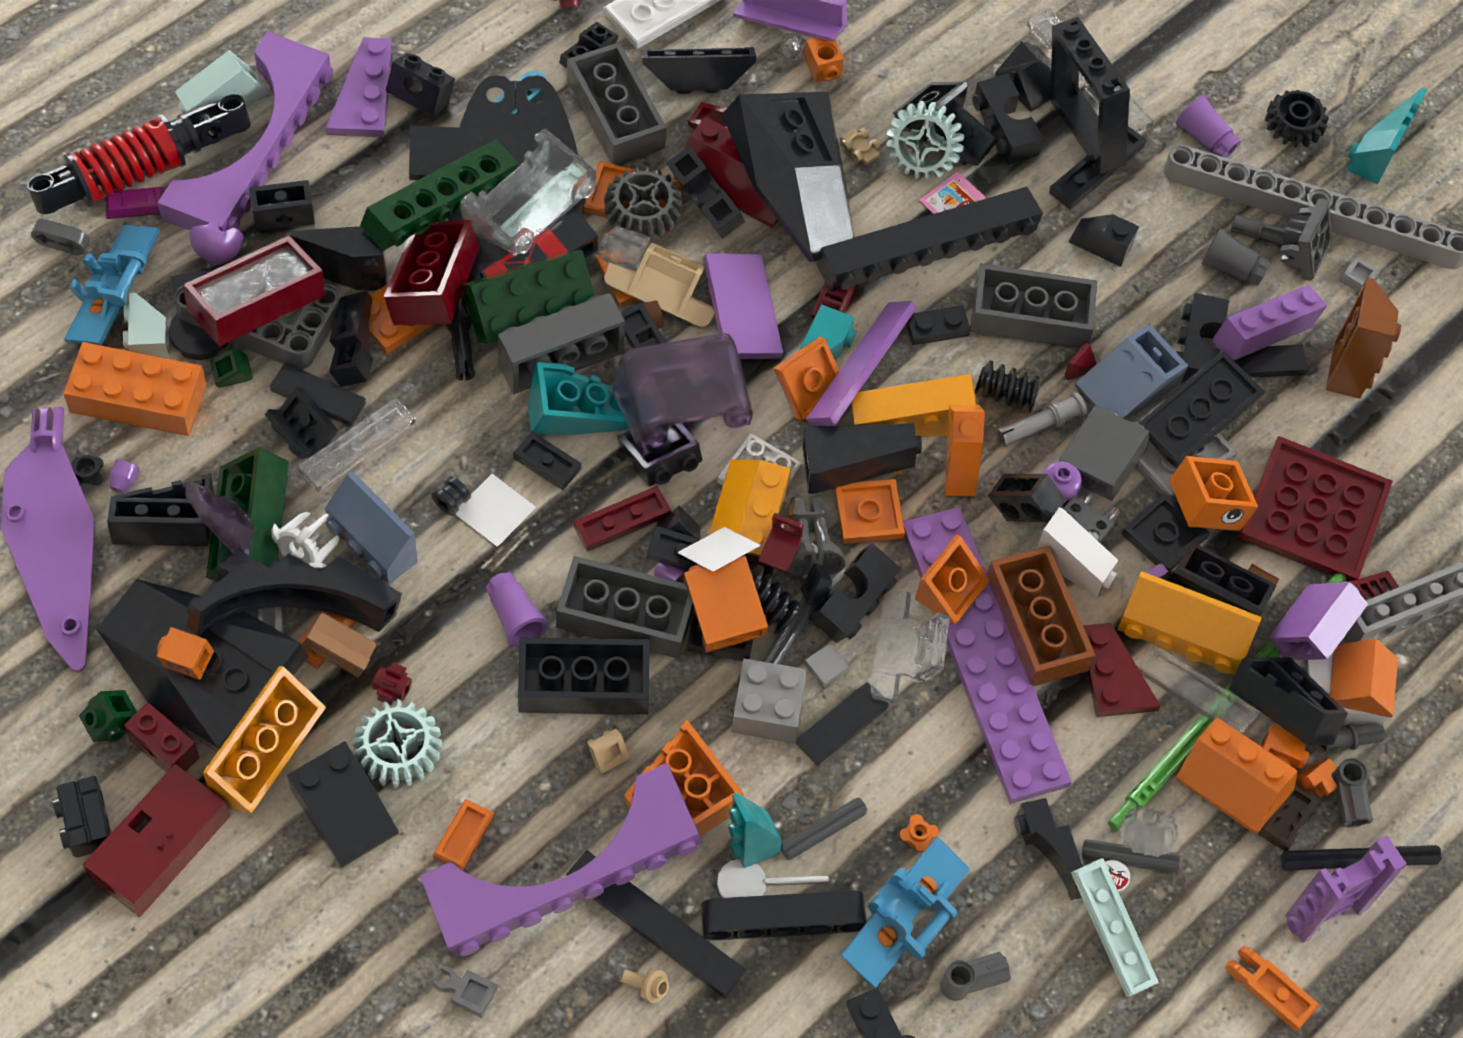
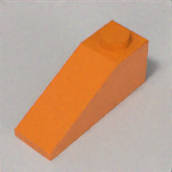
M949 404L945 496H976L985 411L980 405Z

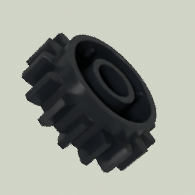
M1286 90L1282 96L1277 94L1274 101L1269 103L1265 116V121L1269 122L1267 130H1275L1273 138L1282 137V144L1284 145L1291 141L1294 148H1297L1299 142L1308 147L1311 141L1317 143L1320 136L1324 135L1327 128L1326 124L1329 120V116L1325 115L1327 108L1322 106L1319 98L1317 99L1309 92L1300 90L1289 92Z

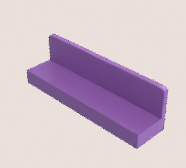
M742 0L743 2L733 12L734 17L827 41H834L847 25V0Z

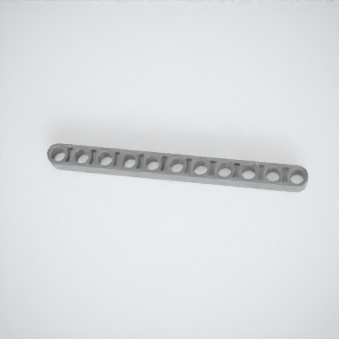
M1175 145L1171 148L1163 172L1173 182L1287 218H1291L1294 213L1298 214L1300 208H1314L1318 198L1325 199L1329 202L1331 230L1334 233L1448 269H1457L1463 264V232L1186 145Z

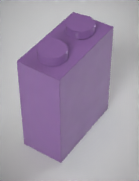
M1350 582L1308 584L1268 639L1283 657H1291L1293 660L1328 659L1367 607L1368 603L1360 595L1359 589Z

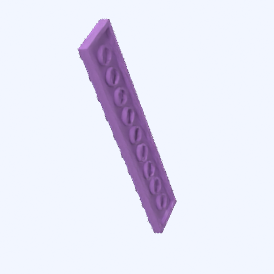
M960 507L903 521L904 538L920 578L923 577L955 535L962 537L986 572ZM990 584L986 585L956 625L950 624L934 613L1009 804L1070 787L1072 781L1033 685H1030Z

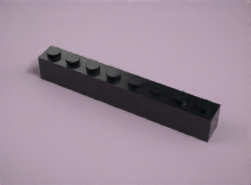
M1023 187L821 247L816 265L831 292L840 289L848 290L856 284L866 281L874 282L889 274H900L909 268L919 265L927 266L933 261L942 258H953L959 253L969 250L976 251L985 245L995 242L1003 243L1019 235H1029L1037 230L1043 212L1029 188Z

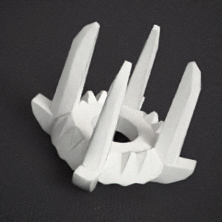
M309 512L300 513L281 529L276 524L273 525L271 530L272 538L277 543V547L280 549L283 557L290 553L317 570L327 566L322 561L337 546L339 536L336 535L318 551L319 547L315 546L320 535L317 534L312 539H309L328 518L329 514L321 516L309 527L305 526L302 531L299 530L298 526L310 516ZM293 542L299 544L301 547L297 550Z

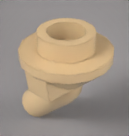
M623 969L620 977V982L641 989L640 997L646 999L649 1003L659 1002L666 996L669 989L667 975L663 970L649 969L646 976Z

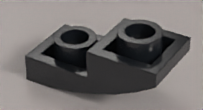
M595 22L580 33L578 42L560 55L559 63L567 68V59L615 44L618 40V35L599 22Z

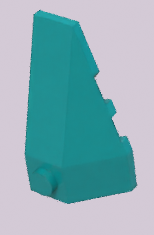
M1422 87L1365 133L1360 144L1354 142L1347 156L1352 159L1347 169L1348 171L1376 184L1380 182L1427 89Z
M536 362L534 366L528 401L530 429L534 433L572 435L631 430L656 418L653 398L622 386L614 388L600 382L601 378L591 375L589 378L574 372L575 368L566 364Z

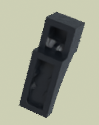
M367 291L340 298L329 342L335 348L329 372L340 387L368 381L373 361L369 348V319L373 299Z
M1046 798L1021 803L1014 817L1017 834L1019 836L1023 835L1026 845L1033 844L1050 861L1061 877L1071 900L1082 898L1071 874L1072 871L1083 866L1069 825L1056 828Z

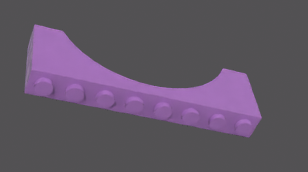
M267 31L254 54L257 70L266 79L274 94V108L268 127L257 144L232 165L207 176L187 180H172L158 201L161 219L187 230H191L193 226L206 225L212 221L219 223L221 231H226L232 227L238 229L243 214L245 212L248 213L252 207L249 187L266 184L269 172L279 164L282 151L292 143L294 132L298 125L301 126L305 122L307 111L311 104L314 105L318 101L320 90L324 83L327 84L330 81L333 68L330 65L329 54Z
M665 763L636 777L632 804L619 832L595 859L566 877L534 886H502L472 877L452 862H449L420 875V878L448 949L455 956H467L478 951L480 945L490 940L497 942L507 938L511 934L510 931L521 926L527 928L538 924L542 920L541 917L551 912L561 913L570 909L575 901L584 897L585 899L595 898L604 892V888L615 883L617 885L625 884L633 880L635 874L645 869L648 871L658 869L671 857L691 854L703 842L668 764Z

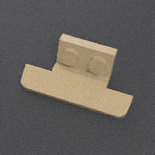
M651 243L646 250L637 272L611 260L608 264L604 282L610 288L643 303L656 300L661 311L698 328L707 327L715 314L712 306L691 297L705 269L703 265L654 243Z

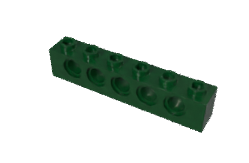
M495 139L368 206L360 227L383 251L394 245L398 247L408 237L416 233L418 235L424 233L430 225L436 222H444L452 213L458 210H466L474 201L480 198L482 200L488 198L494 190L500 187H508L515 179L514 174L519 162Z

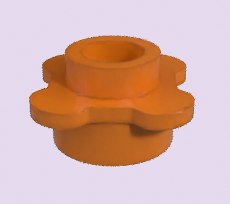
M915 814L910 817V824L907 828L900 831V839L916 851L924 852L932 838L938 836L939 830L936 825H929L923 820L921 815ZM921 831L922 835L918 836L916 832Z

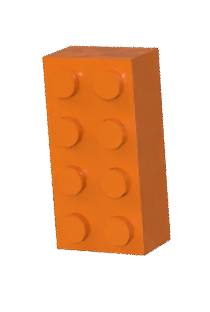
M82 342L63 395L70 413L189 436L207 384L202 365Z

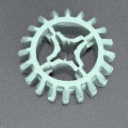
M924 101L918 103L917 109L913 104H909L907 112L900 110L897 113L899 119L893 118L890 124L894 128L887 131V135L893 139L888 140L886 146L895 148L890 152V158L898 156L899 160L895 166L898 168L904 164L906 166L904 170L905 175L914 170L915 179H919L922 172H924L927 180L932 178L933 172L937 177L943 175V169L949 172L953 168L951 162L957 163L960 159L956 153L962 152L964 146L957 143L963 141L964 134L955 133L962 127L961 124L956 123L952 125L951 123L955 118V114L952 113L946 117L944 115L947 109L946 106H942L938 112L935 110V102H931L928 109H926ZM915 120H925L921 130L904 131L909 123ZM935 123L944 131L947 140H944V137L935 132ZM927 131L926 136L929 138L927 141L930 140L931 142L924 149V145L921 143L923 140L920 141V139ZM904 141L915 149L916 157H913L908 152ZM940 149L946 151L945 155L937 160L925 161L930 151L938 152Z
M399 699L395 704L396 707L390 708L386 701L383 704V711L373 707L371 709L372 718L363 715L361 719L363 726H356L355 734L357 738H354L352 741L353 748L357 749L354 755L358 761H361L360 764L364 771H368V778L372 781L380 776L379 780L382 786L387 784L388 780H392L393 786L396 789L400 784L399 780H405L408 786H411L413 776L422 781L424 779L423 770L433 771L434 765L432 761L440 759V753L437 750L442 748V740L439 739L441 736L440 728L434 727L436 724L435 718L433 716L426 717L427 713L424 707L415 712V704L412 701L406 708H402V702ZM399 725H407V726H410V727H412V728H411V729H404V728L400 727ZM387 727V733L377 738V742L372 743L375 736ZM393 734L396 735L397 741L401 744L402 753H399L398 746L394 743ZM423 745L420 752L408 761V755L412 751L417 750L418 746ZM382 759H393L396 763H388L382 761Z

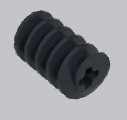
M989 360L982 367L975 388V394L981 388H983L984 398H988L992 392H995L996 402H999L1005 395L1006 405L1010 406L1016 399L1018 409L1022 410L1026 403H1028L1029 413H1031L1040 388L1039 376L1035 375L1028 382V372L1024 371L1017 378L1016 368H1012L1008 374H1005L1004 364H1001L995 371L994 362Z
M756 565L750 568L764 615H768L766 622L768 626L776 623L777 626L773 633L778 634L794 619L800 603L796 599L790 601L791 594L788 591L781 592L782 585L779 582L772 583L773 577L769 573L763 575L764 568L761 565Z

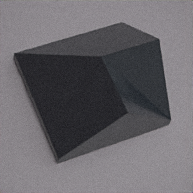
M1021 41L996 70L995 76L1009 74L1020 94L1019 101L1032 112L1051 100V59L1038 46Z

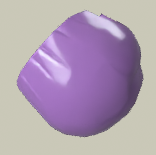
M216 221L206 225L193 226L189 233L191 246L197 255L216 266L230 263L237 256L244 238L243 234L233 227L226 231H221L219 223Z

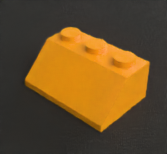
M731 459L708 536L726 527L761 545L746 553L759 558L772 529L773 514H780L790 480L791 468L763 460Z

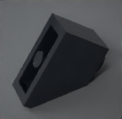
M1114 214L1082 218L1073 232L1069 243L1121 267L1133 246L1139 226Z

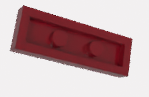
M657 485L575 520L574 529L588 552L662 520L671 513V508Z

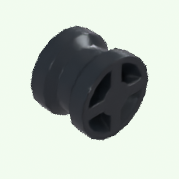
M449 476L444 481V486L441 489H436L431 494L436 505L451 516L459 511L461 503H466L471 498L467 487L453 476Z

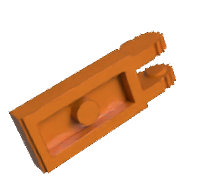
M1243 945L1237 953L1248 966L1257 971L1252 975L1237 961L1229 960L1225 965L1227 972L1236 981L1245 984L1244 987L1297 1032L1320 1005L1268 959L1265 961L1253 949Z

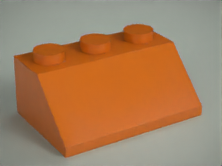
M1217 717L1196 740L1178 772L1176 780L1256 835L1294 791L1298 771Z

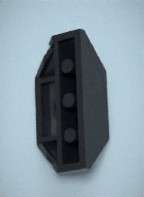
M754 47L641 49L643 65L671 91H676L680 94H689L693 90H704L706 93H719L721 90H728L757 61Z

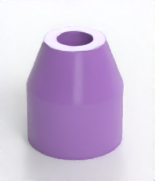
M117 459L110 473V489L118 493H125L134 484L140 470L139 467L128 461Z
M659 563L654 570V576L684 583V573L686 571Z

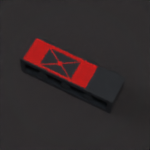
M576 210L570 215L560 217L548 229L536 232L524 244L512 247L500 259L488 262L480 270V278L568 250H582L584 258L598 250V235Z

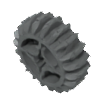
M636 166L633 173L625 169L623 177L616 175L613 183H609L607 193L604 196V212L608 216L610 225H615L617 233L625 231L627 239L632 235H636L638 241L641 240L642 236H647L651 241L654 234L662 238L665 230L672 232L674 224H678L681 212H683V196L681 191H678L679 186L677 182H671L670 174L662 176L660 168L653 173L649 166H647L645 171H640ZM660 198L666 203L664 208L659 206L658 200ZM623 199L628 201L629 207L627 209L621 205Z

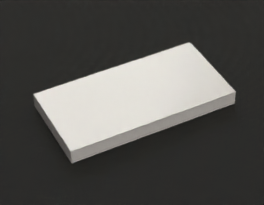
M615 0L603 7V14L636 49H639L721 0Z

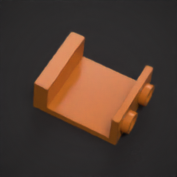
M746 556L739 557L714 572L698 564L688 569L689 572L684 573V584L688 586L702 631V643L705 653L767 636L768 625Z

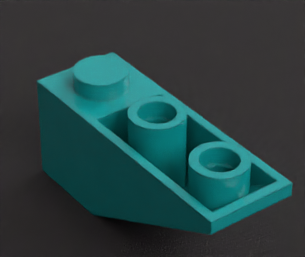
M738 793L732 794V808L729 809V816L732 822L728 825L731 839L728 840V846L734 859L739 857L743 867L746 868L780 855L781 837L768 811Z

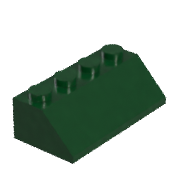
M259 447L220 466L206 578L217 580L215 572L218 564L224 558L228 559L238 550L268 568L273 562H279V548L272 538L271 530L274 524L279 529L282 527L285 491L288 482V460Z

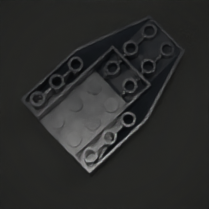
M829 92L739 94L722 113V117L753 188L808 261L817 262L821 247L854 238L846 179Z
M136 579L96 630L145 700L168 720L217 753L278 667L283 666L294 676L308 658V655L300 642L247 612L234 614L217 621L196 635L186 629L189 615L187 608L193 598L196 596L200 597V595ZM171 627L206 639L213 648L214 653L200 680L165 668L157 658L159 641L163 636H167Z

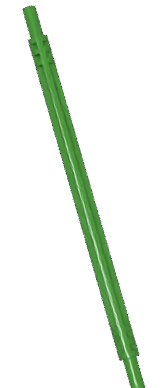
M1336 573L1327 583L1345 582L1347 578L1342 574ZM1269 641L1254 658L1280 657L1281 653ZM1230 684L1125 797L1126 802L1108 821V825L1113 830L1118 831L1135 811H1140L1185 762L1198 737L1217 717L1223 720L1239 703L1241 698L1228 690Z

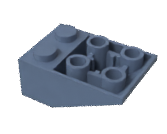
M1147 324L1122 341L1078 380L1075 386L1094 407L1096 405L1103 409H1110L1126 420L1179 386L1188 365L1150 324Z

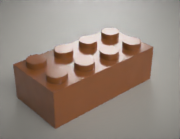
M1050 546L991 561L987 571V575L990 578L989 584L1030 685L1037 686L1089 671L1095 653Z

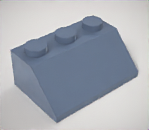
M353 471L349 472L325 507L326 514H329L325 524L334 536L340 535L347 542V548L356 558L361 556L367 562L369 571L377 579L382 577L388 584H391L418 562L415 533Z

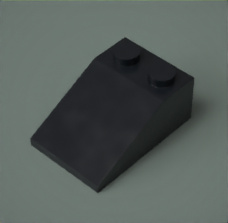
M360 226L290 230L291 238L322 269L323 279L355 290L375 291L387 285L385 253Z
M345 741L287 774L290 790L341 868L399 834L396 825L364 769Z

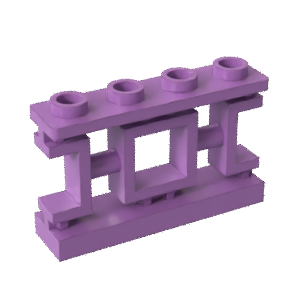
M1386 835L1375 841L1360 861L1343 870L1340 867L1334 870L1331 875L1326 868L1320 870L1285 914L1290 931L1304 943L1310 940L1325 921L1340 913L1344 915L1351 908H1353L1357 915L1368 910L1406 865V862L1389 837Z

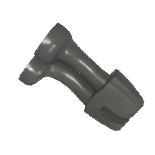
M811 496L810 512H805L803 497H792L787 510V518L803 524V538L788 571L794 576H804L810 572L816 560L810 533L815 532L818 544V564L825 566L829 575L839 573L845 567V557L841 549L830 539L827 526L831 522V513L821 496Z

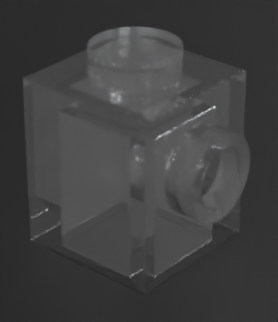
M616 226L609 233L606 232L602 239L601 250H604L602 260L636 271L647 250L650 237Z

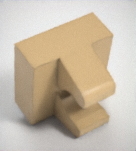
M617 729L612 731L606 730L603 732V736L587 741L595 767L601 774L630 759L622 734Z

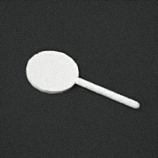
M736 859L722 867L718 874L717 886L723 898L763 896L766 891V885L828 882L829 877L766 878L764 871L758 864L744 868L740 859Z

